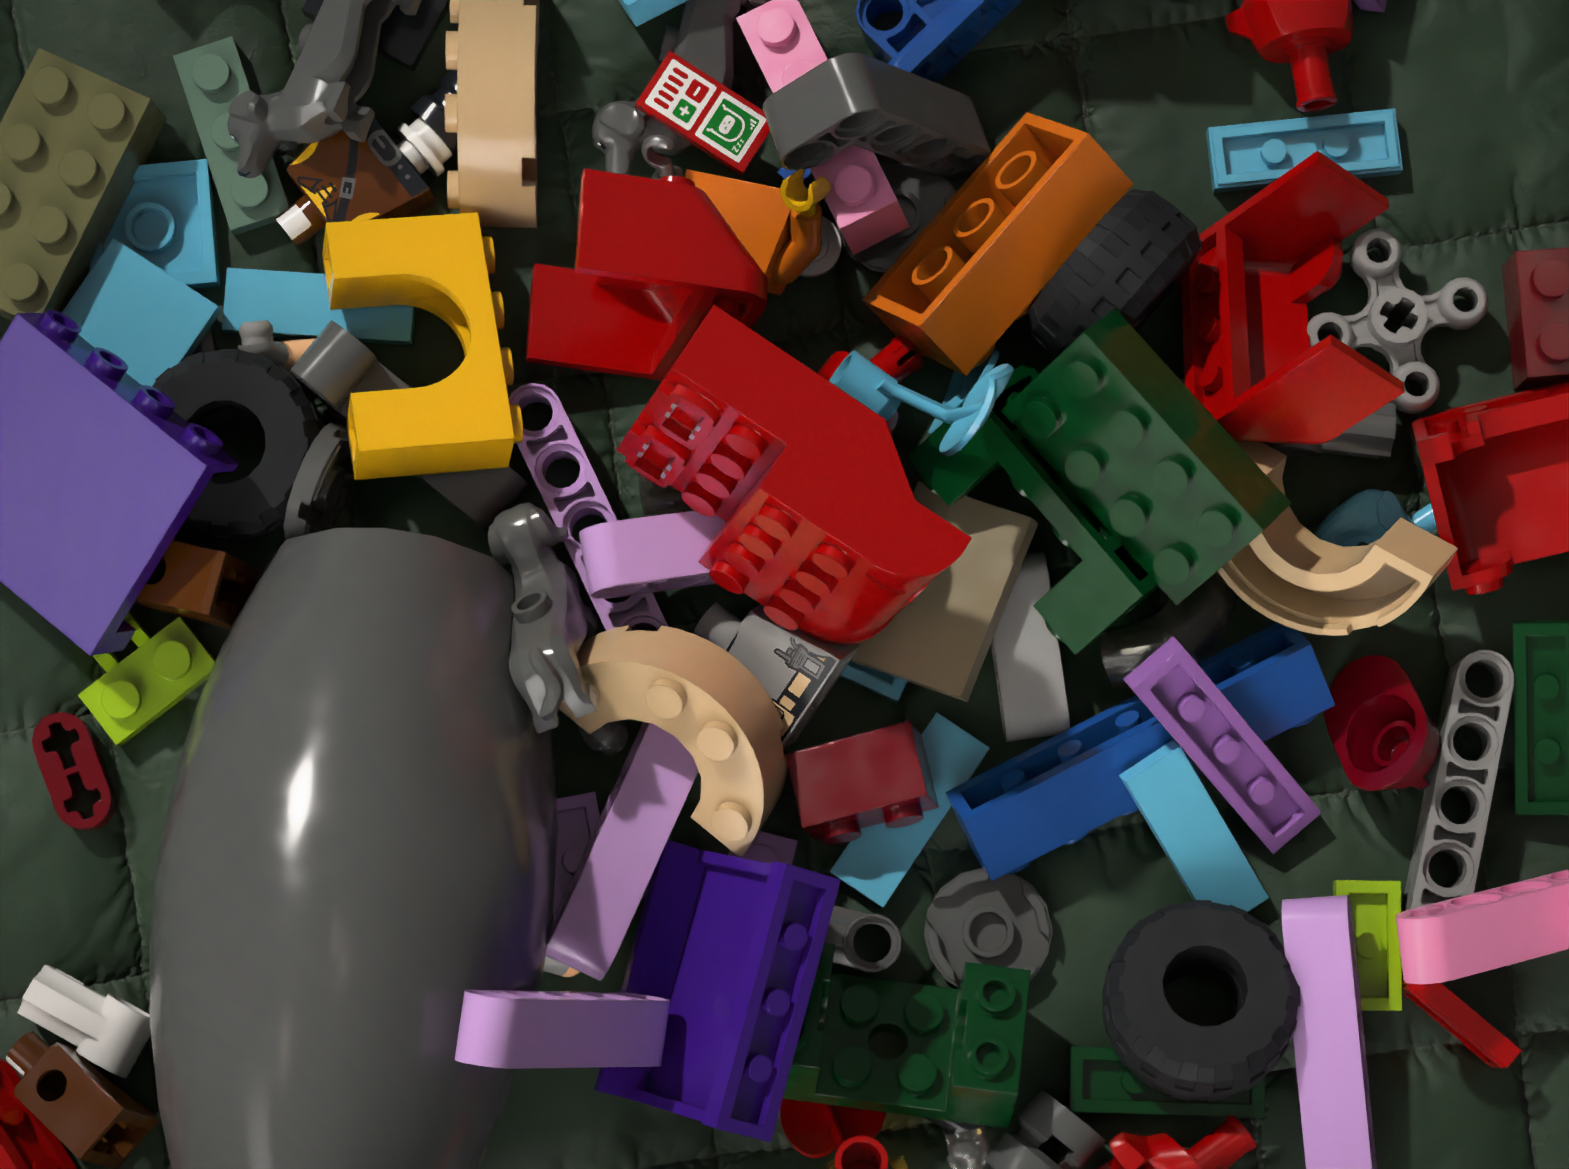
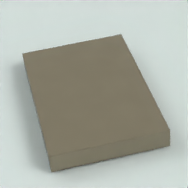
M918 481L913 493L915 500L972 539L961 556L946 570L939 573L911 603H908L881 632L869 640L856 644L859 648L851 658V661L968 702L1038 523L1031 517L964 496L948 507L939 495L934 494L923 482Z

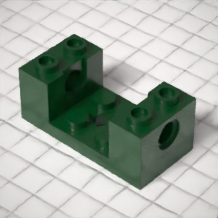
M1027 361L1014 369L1008 384L996 399L989 417L980 430L960 451L951 456H945L939 451L940 443L951 426L943 422L907 459L918 470L923 484L931 492L939 495L948 507L966 496L984 478L989 481L1006 470L1014 488L1036 505L1052 524L1056 537L1065 546L1073 549L1083 560L1033 605L1044 618L1050 633L1059 641L1064 642L1076 655L1127 616L1158 589L1159 586L1001 412L1039 375Z
M824 943L783 1099L1008 1129L1018 1096L1031 970L965 962L960 988L953 989L833 973L832 965L835 944ZM891 1032L902 1039L905 1051L896 1059L884 1060L873 1054L869 1047V1040L877 1033Z

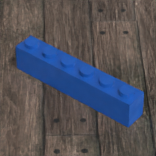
M1275 623L1197 663L1262 742L1290 728L1306 725L1317 714L1335 706L1311 643L1300 631L1279 623ZM1134 695L945 793L974 855L990 880L993 881L1005 874H1012L1023 870L1032 860L1062 845L1072 844L1081 840L1089 831L1120 815H1128L1138 811L1139 808L1119 775L1171 740H1174V738L1139 697ZM1183 750L1196 774L1200 777L1203 772Z

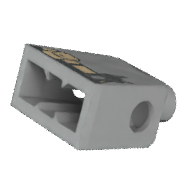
M715 602L700 619L694 633L726 650L750 670L771 697L781 718L783 727L779 733L783 750H785L797 741L859 646L856 644H828L808 636L798 628L796 630L783 628L768 618L763 610L765 606L761 604L752 609L742 621Z

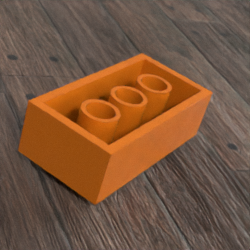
M1026 112L866 294L862 301L896 336H903L912 342L915 346L912 349L913 351L919 352L921 355L967 376L974 367L981 365L991 356L997 340L1015 320L1028 313L1032 304L1036 301L1039 292L1052 279L1062 264L1103 216L1109 212L1134 184L1089 133Z

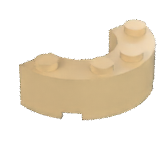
M450 0V23H459L458 31H446V70H457V94H445V132L457 133L458 171H448L447 206L448 209H460V213L478 212L480 227L537 228V57L540 0Z
M1236 441L1285 495L1282 477L1287 456L1262 442ZM1288 506L1263 532L1218 570V573L1243 601L1267 618L1286 627L1306 633L1341 636L1349 635L1353 630L1375 625L1381 627L1406 612L1441 575L1453 559L1458 548L1401 517L1380 539L1369 545L1342 547L1315 536L1299 523L1290 506Z
M627 625L603 631L584 641L577 658L581 667L583 681L585 683L591 682L596 690V711L576 719L563 700L559 710L589 734H592L608 722L632 719L655 724L674 735L693 756L701 776L700 801L691 818L741 858L751 846L779 800L788 771V762L786 755L783 753V745L779 733L783 724L771 697L750 670L723 648L698 635L677 628L661 625L658 631H632L631 626Z

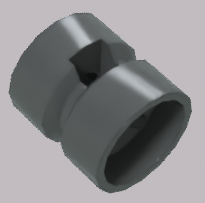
M1039 1088L1017 1116L1021 1126L1017 1133L1005 1132L984 1158V1161L994 1169H1084L1106 1140L1056 1099ZM1052 1136L1057 1141L1054 1143L1051 1153L1047 1156L1038 1148Z

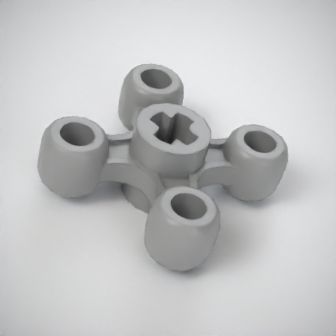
M1381 228L1369 229L1358 236L1353 242L1349 253L1350 265L1353 271L1364 280L1368 288L1366 307L1361 312L1349 316H1342L1333 312H1324L1314 316L1307 324L1310 348L1320 342L1318 332L1326 330L1352 349L1370 347L1382 353L1390 365V374L1403 382L1406 379L1415 380L1422 387V396H1412L1405 389V393L1392 400L1391 403L1396 404V409L1403 413L1419 414L1427 410L1437 400L1440 391V380L1435 370L1426 364L1421 354V342L1424 334L1435 327L1467 330L1477 325L1486 314L1489 305L1488 295L1479 282L1468 277L1455 278L1447 282L1440 291L1432 295L1420 296L1414 291L1407 289L1399 277V264L1402 258V247L1399 240L1390 231ZM1369 247L1378 248L1383 252L1385 261L1382 263L1372 261L1368 257L1366 249ZM1453 296H1462L1467 299L1470 304V311H1459L1453 303ZM1393 309L1405 316L1401 323L1403 326L1396 333L1390 332L1384 327L1388 319L1385 316H1388Z

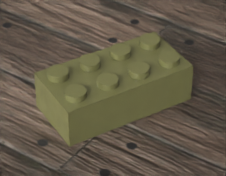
M38 48L0 123V316L10 321H13L17 313H46L48 310L63 312L89 274V264L99 244L104 245L135 183L133 177L139 165L145 164L167 120L152 99L41 48Z

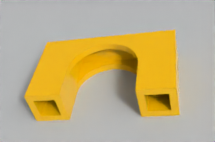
M478 212L326 223L322 257L330 310L389 305H406L421 308L438 316L452 328L461 342L465 355L464 361L451 375L432 385L418 388L350 393L346 423L354 479L365 480L509 467L514 443H521L523 440V420L519 404L509 405L506 386L513 385V359L510 348H500L497 330L504 328V304L501 292H491L488 274H494L495 272L494 243L491 236H482Z

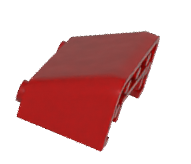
M1569 380L1436 412L1421 417L1412 423L1439 538L1458 548L1453 559L1446 567L1452 591L1465 588L1466 594L1469 595L1492 592L1504 586L1503 577L1514 571V564L1569 552Z

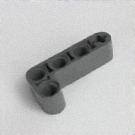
M845 53L824 61L773 93L763 103V111L781 166L787 170H798L800 168L804 170L815 167L848 147L855 145L941 177L958 178L974 173L991 154V149L974 100L970 96L861 53Z
M332 320L290 369L291 374L312 395L346 422L350 393L411 388L379 363L376 356L364 344ZM510 467L413 475L486 533H488L489 526L494 522L495 517L502 511L507 510L528 484Z

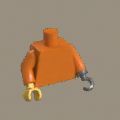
M652 135L644 140L642 155L650 166L658 169L653 174L652 179H659L665 176L684 177L680 167L673 166L670 158L656 154L651 147L661 146L671 150L673 148V141L663 135ZM800 168L783 180L780 188L686 169L685 177L691 179L695 183V187L700 188L708 195L767 276V293L780 296L785 290L786 285L793 283L820 254L822 248V207L818 203L828 196L831 190V184L827 178L820 176L807 189L803 182L805 171Z

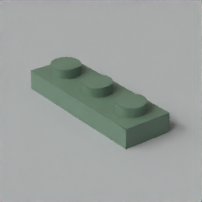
M233 36L173 55L230 231L235 236L277 222L274 217L289 207L290 204L274 155H272L267 168L261 175L255 178H245L237 172L239 145L230 137L228 131V111L232 101L238 94L252 91Z

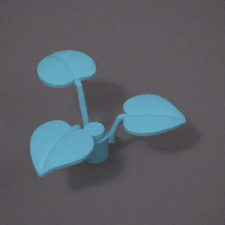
M994 349L991 356L981 365L974 367L967 376L954 370L942 404L897 384L896 379L855 350L849 353L829 379V382L879 414L886 422L891 418L902 401L935 418L928 431L930 435L943 422L950 424V428L940 443L939 451L945 456H951L960 451L983 426L994 407L996 399L1008 384L1014 368L1009 364H1002L994 368L999 358V351Z

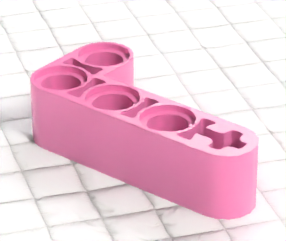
M1569 870L1511 883L1396 914L1404 982L1409 984L1442 983L1569 949Z

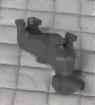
M323 0L314 22L306 24L300 32L298 41L300 56L285 88L280 92L266 95L245 91L238 94L231 103L228 111L227 126L230 137L239 145L238 174L245 178H255L261 175L267 168L272 155L277 149L288 152L297 149L298 142H318L334 136L341 130L352 140L364 143L375 113L370 107L357 106L356 102L366 93L374 75L381 25L390 16L396 5H399L400 10L405 15H416L422 0Z
M766 0L686 1L679 27L667 24L658 61L662 62L668 52L672 51L731 89L734 78L733 22L739 14L740 6H743L745 13L765 4ZM617 101L607 103L599 109L592 125V141L594 146L605 154L606 172L630 175L636 154L639 149H642L644 140L652 135H663L673 141V148L671 150L661 146H651L654 152L677 156L696 147L635 108L636 102Z
M522 503L502 511L495 517L494 522L489 526L487 539L490 552L493 555L492 558L502 567L509 564L512 567L515 597L511 607L513 617L509 671L517 690L532 711L535 729L540 734L558 727L559 718L557 712L562 700L566 702L576 719L596 711V690L591 682L585 683L583 681L577 655L586 635L596 631L598 613L591 605H584L580 596L576 573L561 562L552 547L567 540L569 537L568 529L556 527L545 512L532 503Z

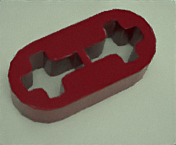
M58 712L46 716L34 729L32 745L54 809L61 821L70 827L85 831L99 829L107 824L114 815L117 800L95 735L88 723L76 715ZM60 725L68 732L79 733L80 740L71 745V752L76 765L70 768L62 753L49 751L48 743L56 739L55 728ZM79 775L87 790L101 793V800L93 804L95 815L88 819L83 812L71 811L70 802L78 798V791L73 778Z

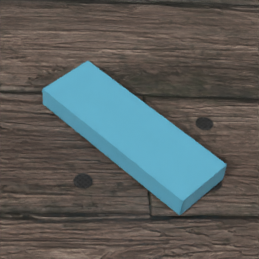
M1395 108L1208 127L1206 131L1213 193L1265 188L1317 150L1358 179L1400 175L1403 170Z
M227 268L222 331L225 334H239V327L244 322L268 320L273 326V337L309 339L317 338L332 320L362 343L413 346L416 307L389 305L330 310L325 274Z
M939 713L935 714L922 734L939 808L924 811V819L909 826L888 828L885 822L861 828L862 835L849 842L829 872L882 909L950 809L951 804L945 792L968 781L990 749L987 745Z
M1171 740L1119 775L1193 900H1211L1214 903L1228 906L1233 905L1249 912L1269 898L1181 746L1174 740Z

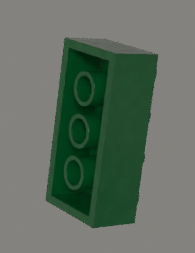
M1115 308L1084 331L1001 410L1176 605L1180 604L1263 532L1291 504L1288 498Z

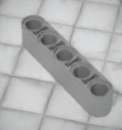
M1478 650L1466 655L1450 668L1446 677L1437 722L1440 749L1437 760L1427 774L1430 785L1424 789L1401 912L1474 893L1514 687V672L1510 662L1502 654L1495 651ZM1470 665L1483 666L1492 674L1494 689L1488 698H1480L1468 690L1465 683V674ZM1459 727L1473 729L1480 736L1482 751L1475 761L1461 758L1454 749L1453 737ZM1448 789L1462 792L1470 803V814L1463 824L1450 822L1443 815L1441 799ZM1436 852L1449 854L1458 866L1456 881L1448 888L1437 885L1430 877L1429 862Z

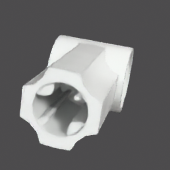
M44 965L38 975L33 978L22 997V1003L17 1012L77 1046L76 1052L87 1060L123 1078H127L151 1035L150 1014L108 993L107 996H104L89 988L83 982L50 965Z

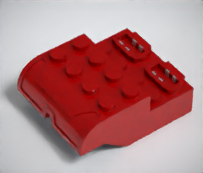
M716 305L712 306L616 449L627 457L625 462L646 479L663 488L669 485L681 492L683 501L694 511L709 517L716 514L724 520L721 528L699 560V563L710 570L709 575L716 584L735 594L745 593L765 606L763 609L764 613L779 626L789 630H796L798 628L808 636L824 643L853 645L876 636L939 573L946 570L961 556L972 539L915 500L888 425L883 417Z

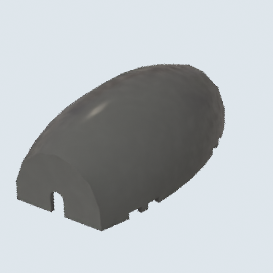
M333 528L290 538L268 560L230 627L199 698L175 773L157 860L150 930V1030L158 1106L171 1169L480 1168L488 1151L487 1145L500 1113L505 1110L516 1069L477 1066L455 1060L464 990L540 991L553 913L558 836L556 767L552 729L538 734L534 726L532 711L512 680L509 671V656L513 617L511 607L515 597L514 577L491 556L436 536L389 528Z

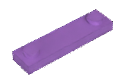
M1173 636L1123 678L1272 854L1276 853L1322 813L1191 655Z

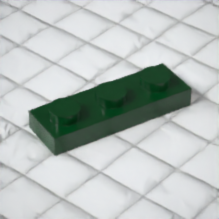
M1513 620L1515 814L1569 815V620Z
M1069 1046L1068 1110L1071 1112L1228 1117L1231 1114L1234 1117L1265 1118V1077L1259 1084L1248 1091L1237 1093L1224 1100L1212 1102L1208 1100L1185 1101L1171 1098L1170 1095L1156 1089L1153 1090L1139 1081L1138 1077L1126 1065L1122 1064L1113 1051L1114 1048Z

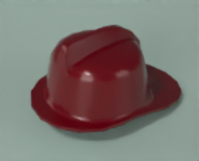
M1383 655L1363 656L1349 663L1335 677L1329 689L1335 706L1324 711L1327 732L1339 756L1345 774L1354 786L1367 792L1403 789L1410 786L1425 789L1430 785L1427 774L1437 760L1440 739L1438 729L1425 712L1409 675L1398 662Z

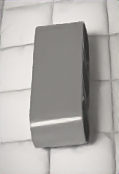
M1044 551L1026 554L991 642L1001 720L1006 742L1054 736L1070 729L1059 642L1050 633L1044 618L1033 606L1051 590Z

